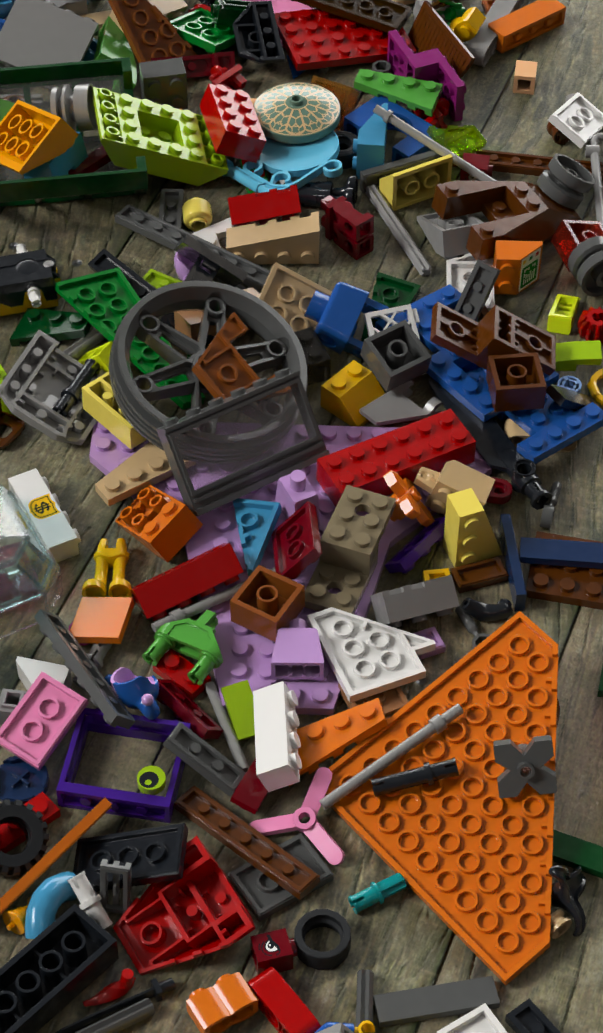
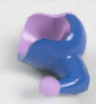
M120 667L112 675L105 676V680L124 706L140 710L149 720L156 719L160 715V707L156 701L160 685L154 675L151 677L136 676L130 669Z

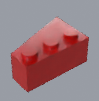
M297 184L291 185L288 189L277 190L275 188L270 189L269 192H255L227 199L232 227L253 223L265 225L269 220L274 219L287 221L290 220V216L301 214Z

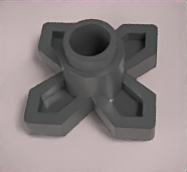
M550 735L535 736L529 744L516 745L511 739L493 742L495 762L507 768L497 777L500 798L517 797L526 783L539 794H550L558 791L555 771L544 766L554 756L552 737Z

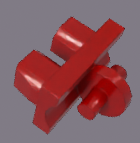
M237 64L230 70L219 65L211 68V76L209 77V80L212 82L211 84H221L231 89L230 86L232 85L236 90H242L247 83V80L241 74L243 67L240 64Z
M446 98L438 100L432 117L425 115V111L419 108L416 111L411 109L412 113L421 119L428 116L424 120L436 128L439 127L443 132L448 129V126L443 122L444 116L449 114L448 109L450 107V103Z

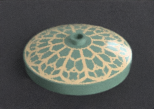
M304 82L285 83L272 87L263 92L256 99L253 106L264 136L289 144L309 143L322 139L335 130L341 118L339 100L331 91L319 85Z

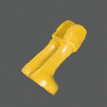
M102 538L100 540L97 551L94 553V560L96 562L95 576L92 579L86 580L83 584V597H107L108 569L113 568V577L109 585L108 596H132V586L125 579V568L130 554L127 551V544L124 538L117 539L116 548H109L108 539Z

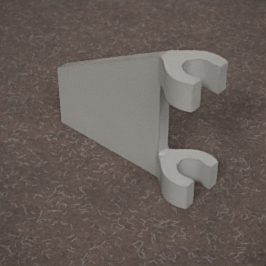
M410 380L359 409V413L374 425L380 426L424 419L440 413L437 408L442 405V402L433 397L423 408H420L408 399L413 393L409 387L414 385V381Z

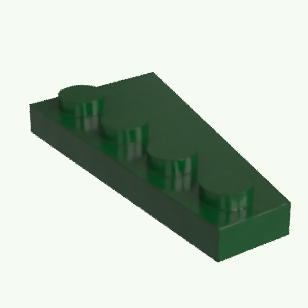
M378 272L372 300L389 308L408 305L417 299L420 294L421 285ZM372 318V319H371L372 325H373V327L375 328V326H376V321H378V320L375 319V318ZM366 323L361 338L362 342L369 337Z

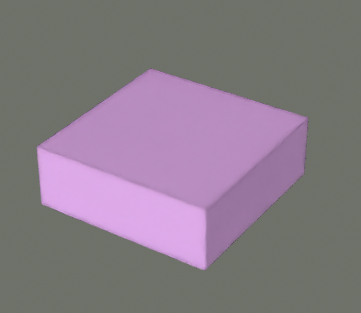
M435 626L413 633L434 640L436 643L434 651L419 655L420 660L445 652L446 646Z

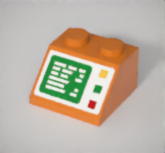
M496 240L493 267L501 271L494 284V294L517 295L539 279L543 241Z

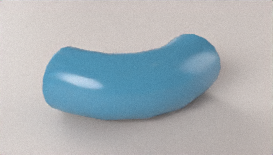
M66 871L45 879L33 892L26 909V939H35L55 921L58 908L62 903L77 898L70 883L67 881L76 876L73 872Z

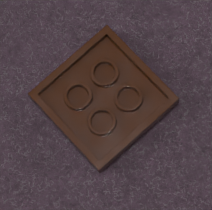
M539 531L536 532L535 537L542 539L603 543L600 541L563 536ZM530 564L526 586L527 597L603 610V569Z

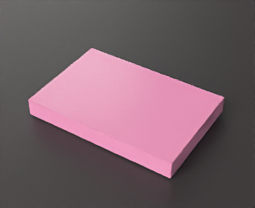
M41 672L1 726L0 746L40 771L88 705V699L46 673Z

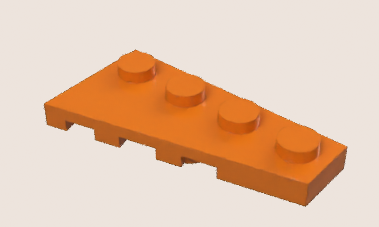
M379 698L297 729L301 742V747L298 748V754L302 762V769H299L300 776L307 771L311 774L320 768L318 764L331 756L335 759L343 754L345 747L353 742L359 744L386 727L388 723Z

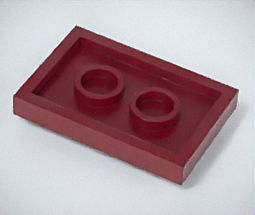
M307 501L272 533L276 573L291 580L296 579L301 571L308 565L315 563L322 554L316 506L310 501Z

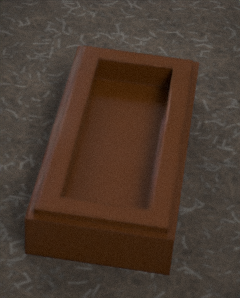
M499 556L450 568V575H452L459 594L506 582L509 577Z

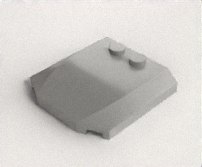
M38 330L0 384V397L12 414L53 440L82 445L97 422L96 419L83 409L82 394L80 395V401L71 408L66 418L59 414L60 410L56 412L52 408L61 398V392L69 387L83 367V364L57 348L59 345L58 341ZM101 369L99 374L95 373L90 382L107 372Z

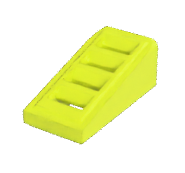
M557 294L548 315V332L564 335L570 334L580 303L579 297Z

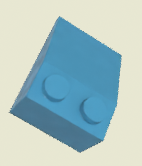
M383 103L381 107L388 111V103ZM375 113L359 129L358 139H353V152H357V156H353L352 169L356 170L358 179H360V171L384 165L387 123L383 122V118Z

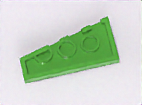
M360 69L354 80V89L376 97L386 96L388 101L395 104L400 101L407 104V108L414 111L419 108L425 111V115L432 117L442 94L443 84L393 75L391 73L376 72L369 69Z

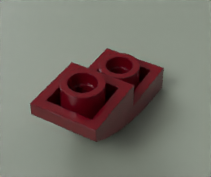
M256 758L230 799V802L253 814H256L268 794L267 789L256 775Z

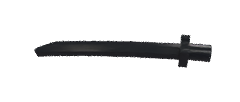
M156 978L150 980V989L80 1019L55 1033H74L145 998L151 999L154 997L157 1002L162 1001V994L176 989L174 980L169 978L158 983Z

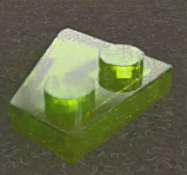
M448 125L447 129H436V126H429L427 130L432 140L463 158V153H474L484 148L487 144L486 139L475 125H464L463 127Z

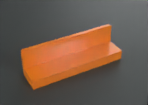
M537 0L489 23L488 28L498 35L496 50L504 53L564 24L566 6L558 0Z

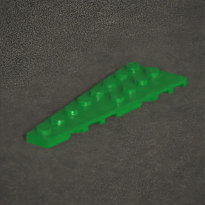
M119 267L56 282L55 287L57 293L109 342L114 340L117 329L125 315L141 300ZM135 336L130 347V361L142 373L147 374L170 365L146 343L140 341ZM160 337V339H161L162 341H164L166 344H168L169 346H171L170 343H169L166 339H164L163 337ZM181 374L155 383V385L161 387L188 381L186 375ZM201 393L202 404H204L205 396L203 393ZM191 394L170 398L182 410L191 408Z

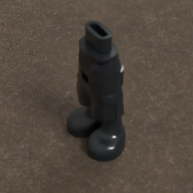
M355 175L349 176L346 185L340 188H334L332 181L308 182L298 189L300 205L304 207H321V200L331 195L335 199L344 196L355 209L358 196V177Z

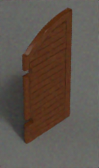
M424 1L408 36L415 49H418L417 53L438 48L461 79L472 66L475 57L428 1Z

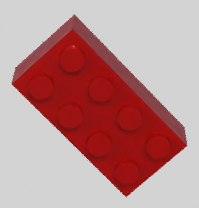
M209 83L199 106L215 152L257 163L266 144V138L249 94L240 89L236 91L221 84L214 85Z

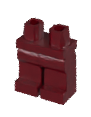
M329 195L321 200V208L325 210V215L321 218V226L325 228V237L327 239H333L335 244L355 260L374 250V234H372L374 233L373 215L369 212L361 214L353 208V205L344 196L335 199Z

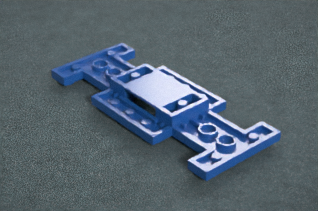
M449 284L411 303L412 309H417L420 320L419 323H416L420 341L434 353L431 355L432 358L426 373L482 422H486L495 416L501 421L509 417L528 433L530 437L517 444V452L525 459H529L536 464L603 426V410L594 402L573 412L570 409L560 407L547 393L544 409L494 412L486 379L487 370L430 341L432 307L437 302H440L451 309H455L461 293ZM406 312L396 313L393 318L397 323L406 320L408 323ZM380 319L376 321L375 328L383 331L388 322ZM556 371L550 376L543 373L546 388L550 384L557 383L560 374Z

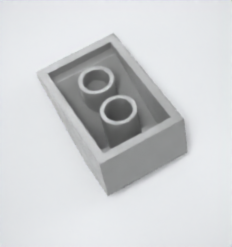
M437 213L417 216V221L434 251L446 260L470 253L466 249L470 228L472 225L484 223L470 214L442 220Z

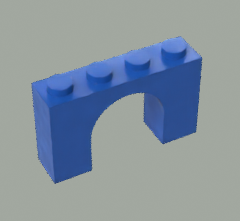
M383 95L373 97L344 117V131L351 132L358 137L359 129L374 114L375 106L388 103V110L393 111V115L443 146L444 144L443 131L400 105L388 101V98ZM387 123V130H396L406 134L391 123ZM406 134V138L392 147V162L432 150Z

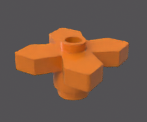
M393 470L383 475L389 488L394 492L390 497L396 499V507L390 517L393 522L398 519L402 520L405 517L412 520L416 518L425 527L435 522L429 509L420 501L422 496L411 480L407 478L402 480L398 473Z

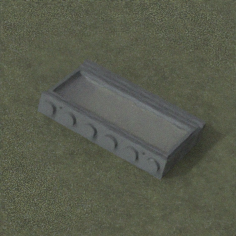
M289 368L281 369L274 373V378L267 380V377L252 382L253 387L246 390L245 387L235 389L230 392V397L223 399V397L212 399L208 402L209 406L200 409V407L189 409L185 412L186 416L180 419L177 416L163 421L164 426L156 429L184 504L195 516L203 515L273 483L280 477L291 474L294 470L308 467L316 463L318 458L330 454L324 444L299 376L300 371H290Z

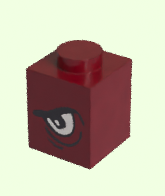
M463 153L462 159L492 177L493 165H489L490 155ZM461 169L460 181H480Z
M286 928L250 936L251 955L257 975L269 967L275 968L278 973L293 969V957L298 956L294 938H288Z

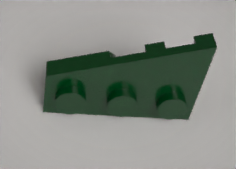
M28 308L9 340L12 347L20 346V342L31 341L38 330L55 338L57 341L86 337L92 325L80 313Z

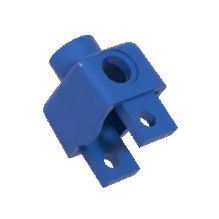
M338 282L330 296L315 290L304 316L318 322L312 335L316 342L338 354H341L344 350L363 359L360 355L363 342L353 338L357 329V319L361 312L365 314L388 309L389 307L368 298L369 292L344 282Z

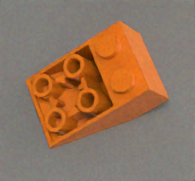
M150 484L138 493L137 498L129 506L125 507L121 511L120 516L115 520L126 532L166 562H169L203 526L201 521L185 504Z

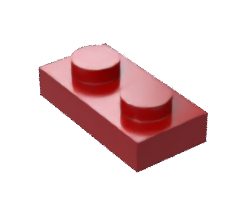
M172 649L162 656L156 666H153V671L163 679L172 680L192 700L203 692L205 684L211 681V677L208 675L202 685H197V682L193 683L187 674L195 665Z

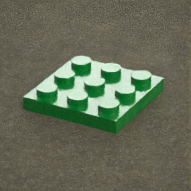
M199 8L169 21L177 29V33L183 40L188 41L192 46H199L205 49L208 53H217L236 44L232 26L216 25L210 11Z

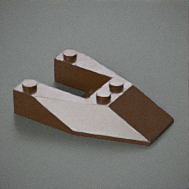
M456 180L437 184L431 206L442 220L482 212L490 222L472 225L466 249L476 260L481 261L494 258L496 240L543 241L544 244L581 221V217L574 209L558 204L547 196L538 185L525 181Z

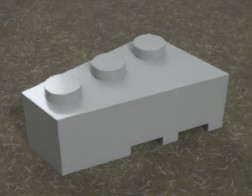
M452 575L382 591L370 596L376 622L394 628L401 627V621L411 619L412 623L428 620L427 614L436 612L437 617L452 614V608L460 606Z

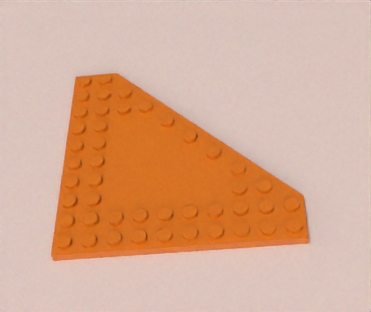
M521 611L511 617L387 719L388 725L357 744L331 765L328 769L332 772V779L325 794L326 796L429 724L428 720L435 715H442L457 703L462 707L464 713L447 724V729L439 734L434 733L371 779L424 766L423 763L426 762L434 764L454 757L459 776L434 781V785L429 786V783L378 797H375L371 779H369L332 805L331 808L395 873H400L404 877L406 884L505 985H508L550 948L552 876L549 874V869L553 867L555 793L539 794L526 783L517 797L500 798L497 777L507 768L495 762L493 742L497 740L511 739L516 745L529 744L535 736L550 735L552 737L554 756L544 766L555 771L559 647L553 639Z

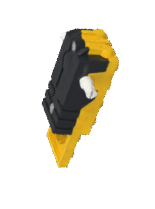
M18 244L16 246L17 254L0 257V316L26 312L28 308L44 309L59 306L58 299L61 296L57 293L55 287L56 282H60L61 279L55 259L49 256L45 249L28 252L25 244Z

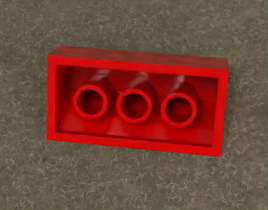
M223 543L132 587L131 591L143 616L146 619L152 617L153 621H156L168 615L166 610L175 605L177 609L192 603L190 598L198 594L202 598L215 592L214 586L222 582L227 586L240 579L238 575L244 571L231 544Z

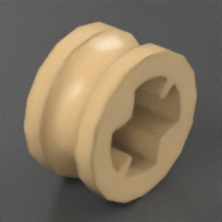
M562 909L556 910L551 914L552 939H557L563 935L572 925V920L569 917H564L565 913Z

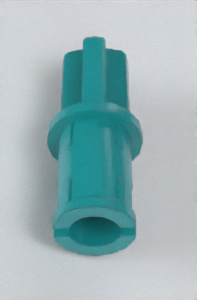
M396 873L378 883L371 882L370 887L352 896H348V901L351 907L354 906L353 911L355 914H358L360 911L378 902L379 904L384 903V899L402 891L407 885L404 877L400 873Z

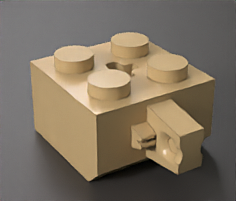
M456 460L445 463L441 472L421 467L414 484L429 493L424 505L436 513L445 515L447 495L469 488L473 489L483 507L495 479Z

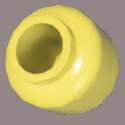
M194 197L183 204V223L188 229L196 232L211 225L212 210L207 200Z

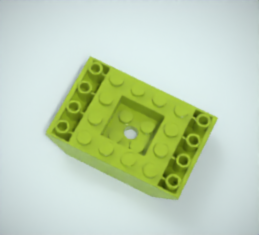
M92 87L91 91L100 142L115 166L137 169L136 157L145 156L147 174L195 186H200L228 173L225 155L215 152L203 115L193 113L190 110L176 109L167 104H157L148 99H138L126 93L119 94L106 88Z

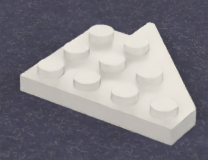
M333 607L307 615L309 627L318 630L322 652L349 703L426 678V670L418 656L434 651L436 648L434 640Z

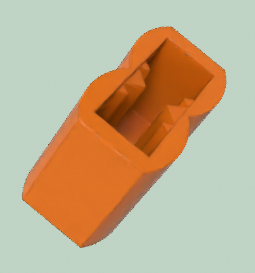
M240 972L222 975L214 986L206 989L199 988L193 991L189 999L186 1000L187 1012L200 1033H222L232 1025L248 1019L259 1011L258 999Z

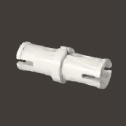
M85 871L67 881L81 903L78 905L79 908L85 910L88 916L105 929L112 925L113 922L100 902L102 897L100 894L96 895L85 875Z

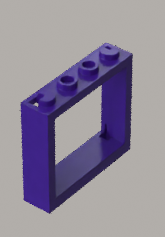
M85 708L77 718L57 785L58 806L91 811L106 797L112 804V807L106 814L170 823L174 802L177 798L185 767V762L178 756L175 758L166 797L77 784L74 781L89 731L165 742L179 721L159 718L149 720L145 716L132 715L135 723L130 729L119 726L112 727L103 719L104 714L99 708ZM181 722L191 730V723Z

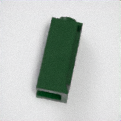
M215 0V3L211 5V17H213L216 25L232 26L251 1Z

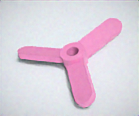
M321 767L315 772L301 808L297 809L293 814L255 820L249 824L264 836L298 830L309 838L330 864L340 865L344 861L345 854L318 822L316 817L321 806L319 800L325 797L332 779V772L326 767ZM302 818H310L307 823H301Z

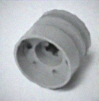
M93 84L75 85L74 91H72L70 86H63V88L53 87L50 95L51 114L61 117L74 130H76V125L80 131L97 130L98 125L91 91L92 87H94Z

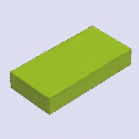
M248 680L222 687L221 693L238 741L255 737L253 694Z

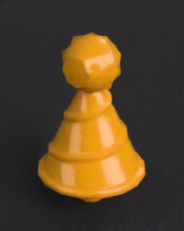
M31 897L27 899V905L4 911L2 918L7 930H11L18 935L25 933L26 909Z

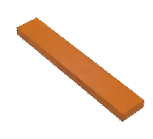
M106 797L0 898V915L112 807V804Z

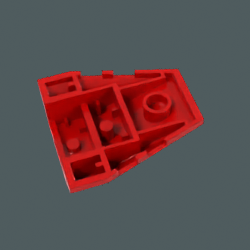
M198 836L187 842L183 879L151 884L140 899L136 898L113 926L141 976L230 947L256 929L250 913L221 867Z

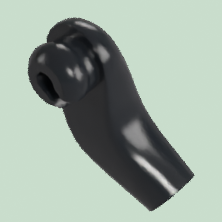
M467 597L461 604V608L465 612L482 622L504 620L513 613L512 604L508 599H501L497 604H486Z

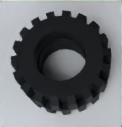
M10 799L0 803V825L5 823L17 825L23 830L27 840L25 849L19 854L9 855L0 851V875H4V878H11L15 875L16 877L22 876L42 859L48 847L46 846L49 841V834H46L48 826L46 821L43 822L41 820L43 815L40 811L37 813L33 811V805L29 803L27 806L23 805L21 800L10 802Z

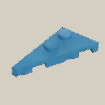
M240 498L233 500L248 576L260 565L282 511L280 502Z

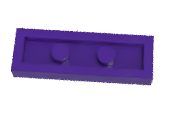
M445 517L434 519L435 522L428 527H424L385 564L389 573H407L415 567V562L427 555L434 543L443 539Z

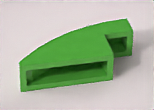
M108 16L99 31L93 60L130 57L134 89L137 82V68L133 52L124 33ZM114 80L112 92L121 94L119 80Z

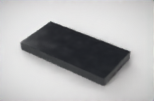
M185 823L78 839L73 873L78 875L85 871V875L95 892L100 891V864L102 859H108V864H113L114 860L120 861L121 866H125L126 862L132 863V886L183 879L188 827ZM108 872V890H112L113 873ZM120 874V888H123L122 874Z

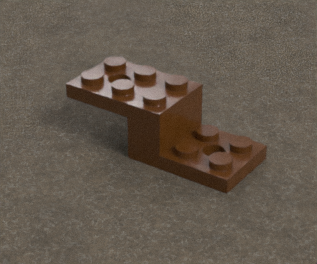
M437 302L432 307L430 341L455 353L459 357L467 359L478 367L487 370L488 356L538 352L543 373L550 376L556 370V336L495 305L479 323L440 302Z

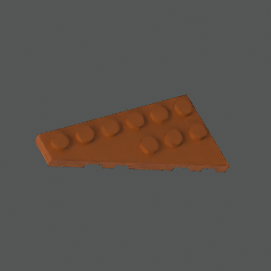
M108 0L138 63L149 62L151 58L197 55L191 49L192 46L189 42L184 41L180 37L177 29L148 0Z

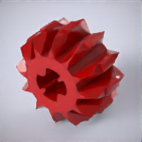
M590 306L589 310H583L577 324L581 338H585L586 341L600 340L603 343V309L600 306L598 309Z

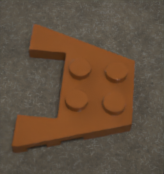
M235 312L229 316L192 368V372L214 398L223 397V399L231 396V391L241 387H245V390L253 387L252 382L260 379L231 344L248 330ZM275 374L269 377L267 380L274 378ZM290 386L259 400L288 394L292 391Z

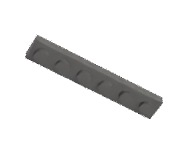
M40 609L34 616L41 626L39 630L53 643L52 648L64 658V665L74 672L78 678L77 683L87 690L91 696L90 701L100 708L104 714L103 719L112 727L119 726L130 729L135 723V719L58 615Z

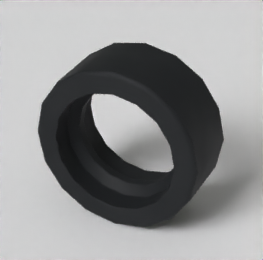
M315 909L302 916L294 929V940L299 960L306 966L317 970H329L339 966L347 958L351 949V928L347 920L338 912L329 909ZM327 927L340 935V943L333 950L319 952L306 945L305 935L314 928Z

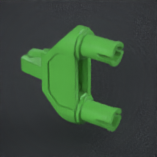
M207 609L197 621L187 618L168 622L160 626L155 632L154 642L143 653V659L148 664L152 662V666H156L166 651L171 649L194 658L198 662L188 672L187 676L193 683L197 682V685H202L211 670L218 668L223 663L222 654L214 636L215 628L218 624L217 614Z

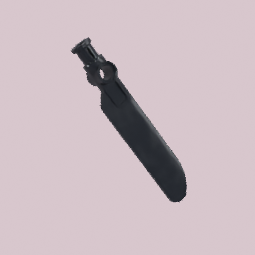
M430 377L429 387L442 402L446 410L452 409L476 440V450L486 464L491 468L506 472L511 479L512 489L526 495L530 499L531 506L536 510L544 508L545 504L548 505L552 500V494L542 487L541 479L535 473V463L529 459H524L517 452V448L495 419L491 418L486 422H482Z

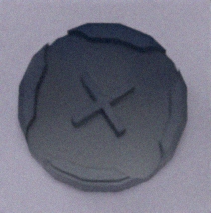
M17 756L4 760L3 764L0 765V801L3 802V800L10 799V802H15L16 800H21L22 804H25L41 792L46 794L50 782L47 767L44 765L39 771Z

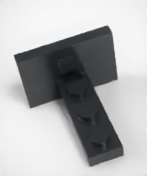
M188 234L174 248L176 252L194 263L184 281L212 282L214 277L227 285L236 287L248 275L247 272ZM174 312L164 314L160 321L175 329Z

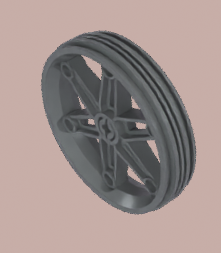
M211 281L173 283L158 288L144 296L129 310L121 321L109 356L111 388L124 417L141 436L164 450L156 429L164 426L163 421L169 418L154 408L149 401L191 394V409L195 407L202 409L201 393L210 394V392L192 372V368L206 350L209 325H216L217 335L225 324L226 318H229L233 312L237 314L248 329L265 341L235 347L243 358L260 356V360L248 364L257 374L269 368L277 367L282 364L283 369L289 368L290 371H300L299 376L306 392L307 364L303 348L291 326L275 309L242 289ZM180 311H201L202 318L197 341L161 322L157 317ZM135 336L140 341L146 343L170 365L133 378L130 367V347ZM160 337H163L164 339H166L167 341H169L170 343H172L173 345H175L176 347L190 355L189 359H187L179 352H177L175 349H173L171 346L162 341ZM181 374L186 375L188 381L161 387L155 385V383ZM292 392L286 394L283 406L272 398L255 401L258 404L257 406L250 403L236 409L262 425L255 430L235 435L215 434L218 420L216 418L175 436L182 458L199 463L228 464L245 461L262 454L288 433L299 414Z

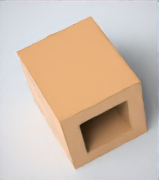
M516 60L513 93L534 95L538 62Z

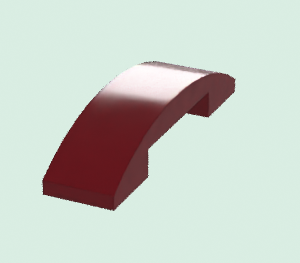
M234 51L181 56L187 78L211 76V68L215 65H219L222 68L226 67L228 70L236 66ZM171 56V57H159V58H151L150 60H151V61H157V60H165V59H173V58H181V57H172V56Z

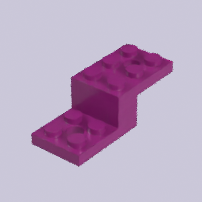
M397 30L389 31L387 61L391 64V73L398 76L442 83L443 91L440 98H446L449 101L450 107L448 110L453 121H461L463 119V111L465 110L464 93L467 90L466 84L459 78L456 70L450 66L447 58L441 54L438 48L415 54L406 44L405 38L401 37Z

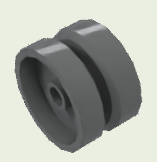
M560 153L555 154L548 164L550 170L542 172L537 180V184L547 196L558 204L570 209H577L584 199L583 193H589L596 180L583 165L574 159Z
M603 236L592 237L581 242L568 258L570 272L578 281L583 292L589 296L598 297L603 295Z

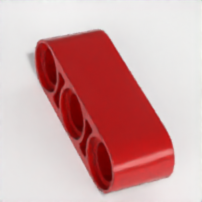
M269 967L246 982L258 999V1008L278 1033H314L321 1027L313 1013L275 968Z

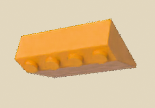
M17 100L0 122V165L23 175L65 153L67 149L73 146L79 134L61 117Z

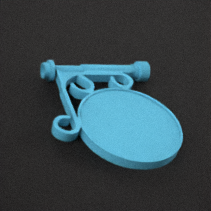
M333 131L322 139L302 144L282 143L265 136L266 144L257 163L248 161L243 165V169L238 166H234L233 162L226 158L228 173L222 177H231L256 193L269 192L270 189L275 188L277 190L288 189L291 185L296 184L299 189L322 173L328 178L338 177L343 173L342 162L336 159L340 151L338 136ZM263 169L273 174L270 182L260 177L264 172ZM291 177H301L294 182L291 180ZM285 180V184H276V182Z

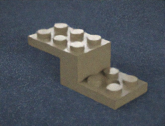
M346 485L320 539L322 554L305 589V608L321 611L333 607L355 614L376 568L379 541L396 507L395 498ZM360 511H365L368 514L365 516H360L356 513ZM332 588L340 589L341 592L333 594L330 593L328 590Z

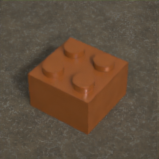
M258 565L230 600L231 621L275 642L278 629L289 628L290 621L295 619L305 607V586Z

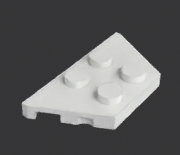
M471 253L459 258L446 260V286L452 285L461 294L477 262ZM493 258L483 260V262L493 266ZM494 286L485 303L489 311L495 306Z

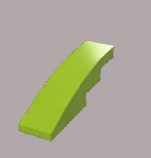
M600 340L556 343L555 371H576L577 365H601L602 363Z

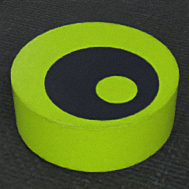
M157 766L142 768L137 774L138 789L144 794H159L166 786L165 772Z

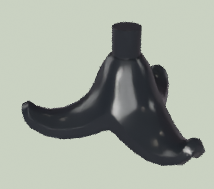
M555 865L549 869V874L557 879L556 882L552 883V906L565 909L571 914L575 922L573 936L577 937L584 932L586 926V916L578 901L586 887V877L581 873L582 868L580 866L575 867L573 872L569 874L568 869L564 866Z

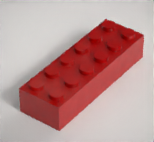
M450 408L318 458L316 480L335 507L346 485L388 496L394 492L389 488L383 475L390 470L397 472L402 480L407 478L414 484L421 467L441 472L448 461L456 460L464 465L473 463L476 440Z

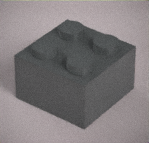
M182 57L139 63L142 99H148L161 105L167 104L176 109L188 108L187 75Z
M406 320L364 339L360 354L386 392L426 373L432 358Z

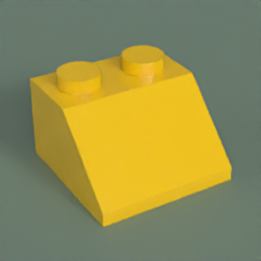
M353 360L321 385V407L350 426H363L369 420L359 413V409L386 393L373 372Z

